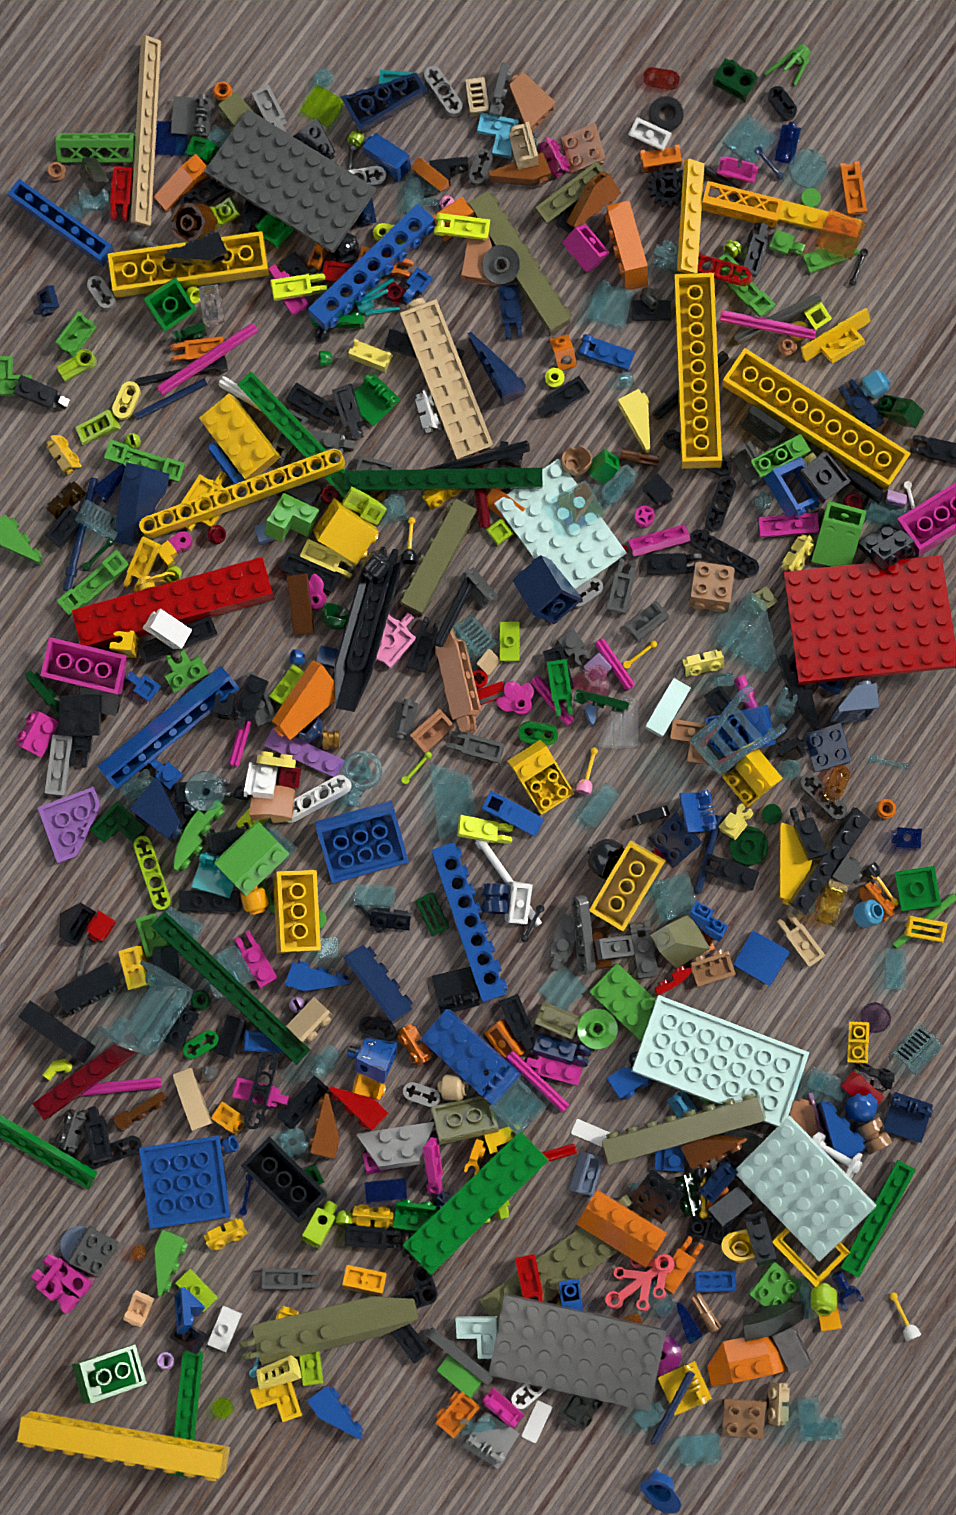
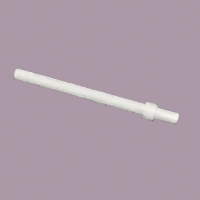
M476 840L475 844L479 850H483L505 884L509 885V882L513 880L489 847V842ZM530 906L528 917L532 921L535 911ZM539 917L534 924L535 927L542 923Z

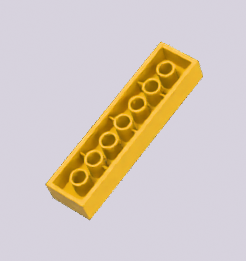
M260 231L221 237L229 259L212 266L167 263L164 254L171 248L185 246L187 242L108 253L113 293L116 298L152 293L174 277L178 279L183 288L269 276L263 233Z

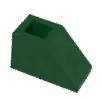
M885 394L876 408L880 415L902 426L917 428L925 413L911 399Z

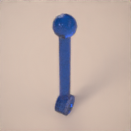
M249 1174L245 1176L247 1183L242 1208L239 1210L242 1216L247 1214L246 1205L250 1183L253 1180Z

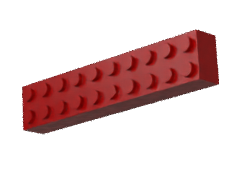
M259 557L71 611L80 644L101 649L110 646L111 642L119 643L123 640L121 636H114V633L117 631L129 633L134 631L138 638L150 635L149 632L143 629V626L146 624L153 611L157 612L158 609H162L186 625L208 616L215 617L272 601L275 598L264 559Z

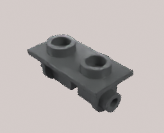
M474 567L470 570L467 569L463 576L458 579L461 583L464 579L473 582L470 594L483 609L499 597Z
M410 699L398 700L390 735L391 738L410 742L418 703L412 702Z
M70 1109L69 1113L67 1112L64 1119L65 1129L64 1132L60 1133L58 1139L59 1148L66 1150L68 1146L67 1151L75 1152V1149H78L82 1135L75 1134V1130L83 1131L87 1120L85 1117L86 1113L78 1111L77 1114V1111Z

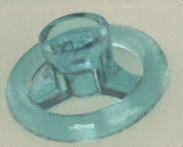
M357 751L345 760L343 776L350 780L351 787L358 790H367L374 787L381 779L382 765L378 757L373 753ZM362 757L361 764L357 765L355 770L349 772L350 763L355 758ZM368 758L376 765L375 776L371 774V769L367 765ZM360 768H365L366 773L360 774ZM357 776L360 780L369 779L371 782L358 784L351 778Z

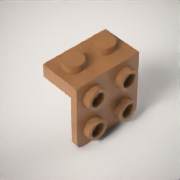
M697 562L695 564L689 607H693L696 610H713L716 613L728 612L735 569L731 566Z

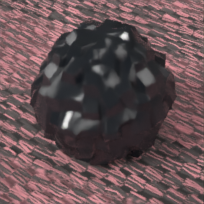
M347 233L335 252L331 253L329 251L332 258H335L339 263L353 261L357 257L359 250L357 237Z

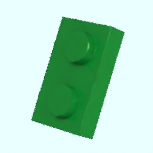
M269 213L255 226L258 232L262 231L264 239L276 248L294 231L293 228Z
M401 1199V1202L396 1201L393 1230L416 1233L436 1213V1206H433L430 1202L415 1204L412 1200Z

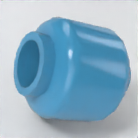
M874 370L862 378L863 386L860 388L866 397L870 395L873 399H876L889 390V384L891 383L883 371Z
M875 900L858 903L853 911L854 920L863 928L879 924L884 914L882 906Z

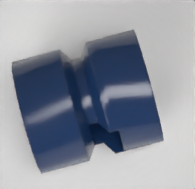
M483 884V895L486 899L483 900L482 912L508 914L509 902L506 901V898L509 897V885Z

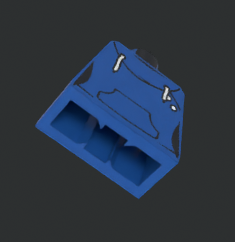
M366 1038L361 1048L350 1045L347 1057L356 1059L355 1070L358 1073L385 1084L396 1057L397 1043Z

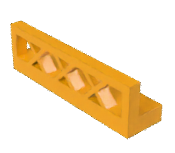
M708 181L701 210L754 224L764 222L768 227L776 229L783 200ZM710 188L718 190L721 194L716 198L708 196ZM736 194L740 200L731 202L727 196ZM750 198L756 199L759 205L751 207L748 206L746 201ZM769 203L778 205L776 213L768 211L765 205Z

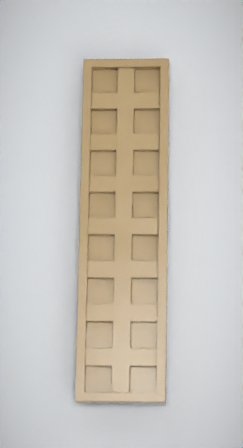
M437 299L401 312V319L456 460L492 447V440Z

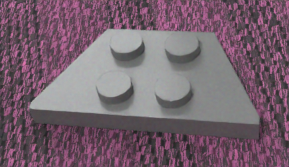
M434 1122L369 1131L357 1133V1137L366 1148L370 1157L373 1158L379 1170L419 1165L423 1159V1146L428 1142L432 1131L435 1130Z

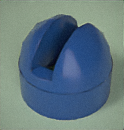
M293 649L289 657L290 664L302 665L305 662L304 652Z
M229 1136L223 1139L221 1147H224V1152L233 1153L239 1149V1143L234 1136Z

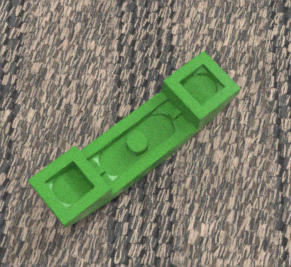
M728 252L718 258L739 265ZM722 268L720 271V275H728L730 273V268ZM745 274L743 276L738 275L741 280L747 278ZM725 282L731 291L760 318L776 307L771 298L764 291L761 292L753 282L745 287Z
M111 439L104 459L124 467L126 462L168 473L170 474L169 480L174 482H180L185 467L183 462L146 453Z
M118 550L102 562L103 564L74 589L68 590L57 600L69 616L72 615L71 610L87 605L129 567V563Z

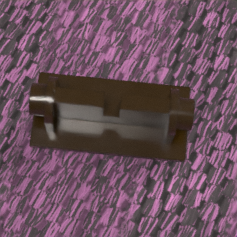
M69 482L60 492L63 495L62 498L57 495L47 504L48 507L46 509L56 519L61 516L69 505L73 507L86 494L76 482Z

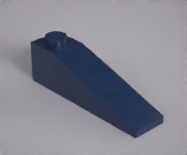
M469 332L468 340L503 405L524 396L526 385L521 377L518 378L510 367L472 332Z
M126 462L121 483L114 542L134 546L142 533L139 523L142 518L153 514L156 510L155 507L166 493L170 474Z

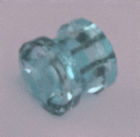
M351 788L344 795V798L341 799L340 803L360 808L359 799L363 795V791Z

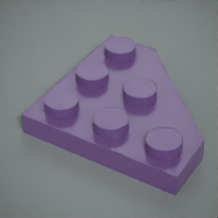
M95 787L38 807L58 864L78 857L101 808Z

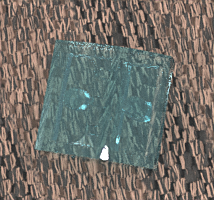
M237 944L213 956L243 986L255 980ZM208 982L216 1000L224 997Z

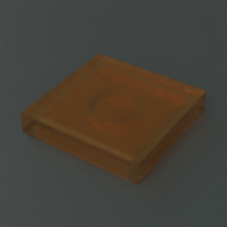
M830 209L815 246L851 260L866 223Z

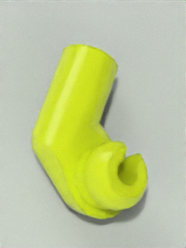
M67 1059L54 1060L43 1073V1076L51 1081L59 1071L70 1072L73 1067L72 1063Z

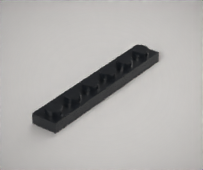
M853 807L827 844L828 854L817 859L788 903L801 915H806L869 823L870 819L858 808Z

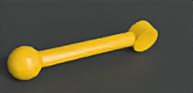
M652 640L649 643V646L643 649L631 660L625 661L623 663V667L625 669H629L634 661L640 658L651 648H655L657 646V642Z

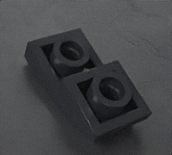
M694 1215L691 1216L686 1234L721 1245L723 1238L727 1234L732 1233L733 1227L728 1226L718 1233L709 1220Z

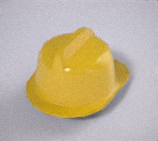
M747 1229L732 1232L723 1238L721 1243L722 1251L732 1261L745 1263L755 1258Z

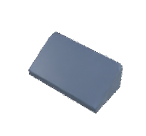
M581 1151L569 1190L593 1197L605 1158Z

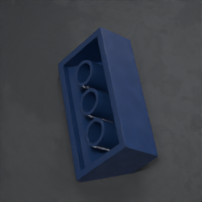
M363 944L343 958L391 1022L395 1024L413 1010L411 1008L413 1002L406 994L404 996L401 995L398 991L401 988L394 978L392 980L389 979L386 975L389 972L382 962L378 964L374 959L377 956L370 946L366 948Z

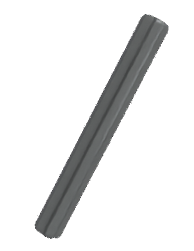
M815 293L766 319L785 322L822 301L818 293ZM748 327L734 334L733 339L739 345L765 332V330Z

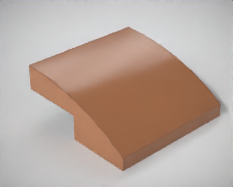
M275 785L273 799L255 798L251 795L249 812L251 821L271 818L273 823L292 821L295 790L290 787Z

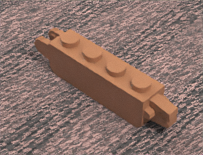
M452 628L444 646L441 648L435 646V654L439 660L440 675L443 678L444 693L448 699L449 713L452 720H457L461 732L474 733L477 728L475 716L479 715L481 706L466 642L461 638H456Z

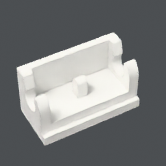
M158 609L157 612L153 611L143 626L144 630L173 649H182L192 631L162 609Z

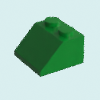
M176 277L143 298L150 315L159 329L164 332L197 310Z

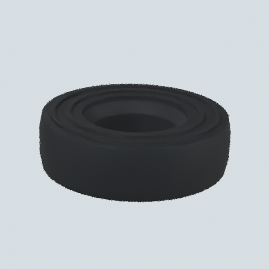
M659 97L650 106L649 120L651 124L668 132L675 130L683 120V107L673 97ZM664 107L672 109L674 113L673 118L668 121L662 120L659 117V111Z

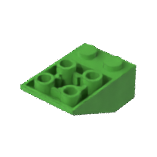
M828 501L811 562L828 567L852 565L867 511Z

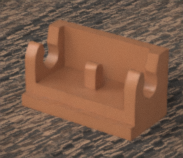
M438 709L410 737L426 753L445 737L454 726L448 717Z

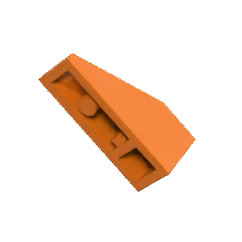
M195 154L173 174L156 193L154 199L167 212L179 202L182 195L193 190L209 177L204 172L207 166Z

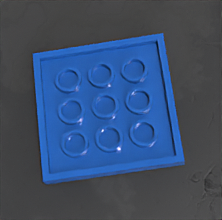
M220 1136L139 1148L150 1229L231 1217Z

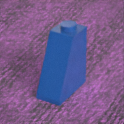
M375 133L372 137L368 136L363 142L364 154L378 166L382 167L397 182L411 169L410 155L379 134Z

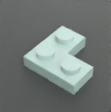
M497 1316L456 1317L457 1339H477L478 1359H492L498 1330Z

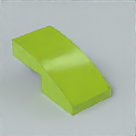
M352 486L342 501V506L360 513V518L376 525L379 524L387 510L377 500Z

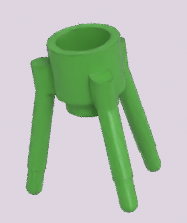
M799 44L796 49L793 48L784 58L766 71L765 76H768L791 57L790 62L783 70L787 71L794 63L797 65L802 64L793 83L796 86L806 65L810 62L808 57L811 55V51L805 45Z

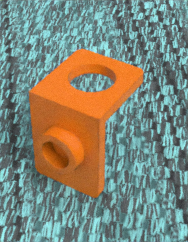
M569 335L551 338L550 343L555 354L558 369L565 370L576 367L575 352ZM564 356L571 357V361L568 364H562L561 359Z

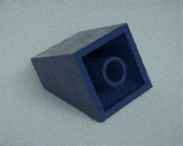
M542 555L535 558L530 565L520 571L512 580L531 613L554 625L583 600L552 560Z
M154 778L130 810L173 843L174 840L178 841L184 832V825L164 786L158 779Z

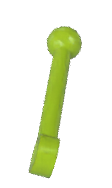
M427 751L424 754V758L407 776L402 777L401 781L403 784H408L413 774L427 759L432 757L431 752Z

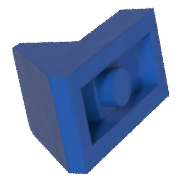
M181 1287L174 1296L177 1334H185L193 1325V1316H199L205 1309V1306L186 1288Z

